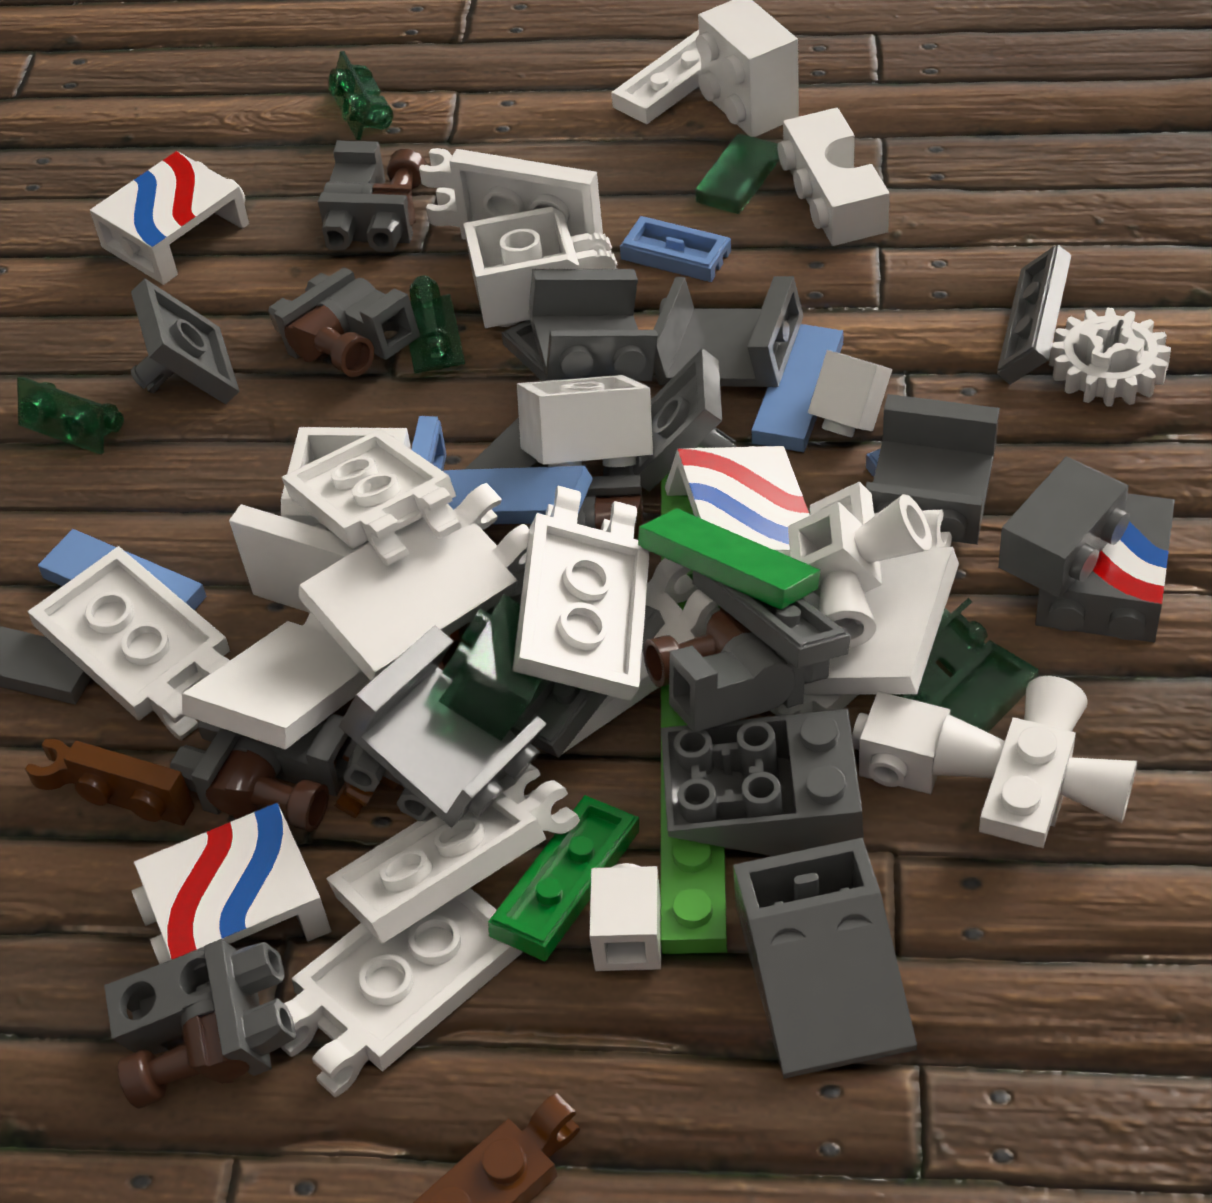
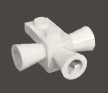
M857 482L811 504V515L788 525L790 557L821 570L819 587L814 591L820 597L818 610L851 635L849 648L867 642L876 632V623L864 593L882 585L880 561L927 551L932 546V537L927 520L918 504L909 495H901L874 516L872 494L860 482Z
M1042 676L1028 683L1026 687L1024 720L1012 718L1005 741L948 714L937 743L933 775L993 778L980 817L979 832L1044 848L1050 826L1055 827L1064 796L1122 823L1132 790L1137 761L1072 758L1076 735L1072 730L1087 707V697L1080 687L1069 680L1055 676Z

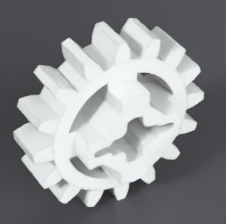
M1107 308L1105 316L1098 317L1092 310H1085L1084 321L1069 317L1067 318L1066 329H1056L1049 365L1054 366L1053 379L1055 381L1066 380V393L1070 394L1078 390L1084 392L1083 402L1089 403L1097 396L1103 397L1106 406H1112L1114 398L1122 397L1126 403L1131 405L1135 403L1136 392L1150 397L1153 395L1155 384H1164L1171 347L1165 346L1167 337L1165 332L1153 333L1154 322L1151 319L1141 323L1135 322V312L1129 311L1123 317L1117 316L1113 308Z

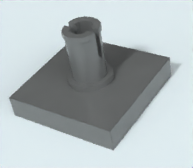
M147 279L140 282L131 291L148 356L131 369L133 379L143 389L147 387L148 392L155 393L175 373L222 403L227 404L240 391L220 327Z
M703 348L651 399L653 455L636 456V464L632 465L634 474L641 477V487L650 492L670 472L677 449L736 447V441L716 428L722 422L719 360Z

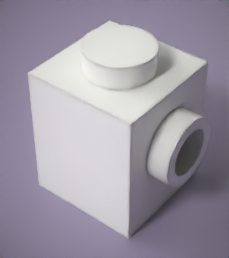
M827 350L808 413L825 418L822 425L823 429L844 436L853 437L855 429L873 431L892 369Z
M878 691L870 713H859L852 733L853 748L859 750V776L873 779L885 786H901L931 794L937 775H933L937 743L947 715H950V709Z
M624 863L611 868H591L590 942L595 971L661 969V897L657 866L640 867L635 864Z

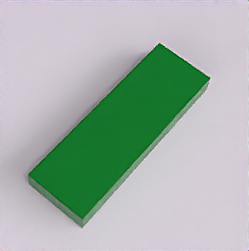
M678 508L639 526L638 545L642 548L780 610L814 592L819 587L820 569Z
M584 795L573 809V812L580 819L579 823L569 832L554 834L488 921L489 937L546 961L591 899V868H611L616 865L639 833L638 816Z

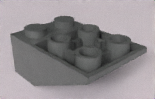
M848 709L742 719L695 733L688 725L661 728L668 837L769 856L782 855L863 838L864 841L862 806Z
M863 838L734 864L735 907L783 1079L917 1050V1042L881 892Z

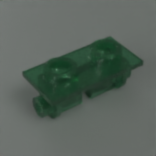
M340 51L337 66L329 74V92L331 96H334L342 112V117L347 121L356 140H361L364 128L386 129L391 125L394 114L384 96H380L381 91L373 78L371 70L366 66L352 65L345 51Z
M426 275L418 276L409 288L410 303L420 333V337L409 344L414 374L464 365L465 360L451 295L441 296L439 285L435 280Z
M22 376L17 377L19 426L102 454L104 453V436L110 432H118L123 425L124 416L114 404H100L57 389L50 382L39 383Z
M969 598L952 613L945 607L917 694L893 695L927 703L950 680V677L935 663L937 660L955 675L975 655L980 654L984 650V641L988 637L986 629L977 621L969 622L961 614L972 603Z

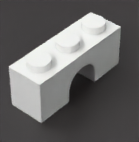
M838 107L784 120L783 141L778 142L777 146L779 161L783 170L791 171L798 197L800 199L806 198L810 205L814 226L817 229L822 228L832 246L887 233L889 229L890 193L872 164L854 168L855 135Z

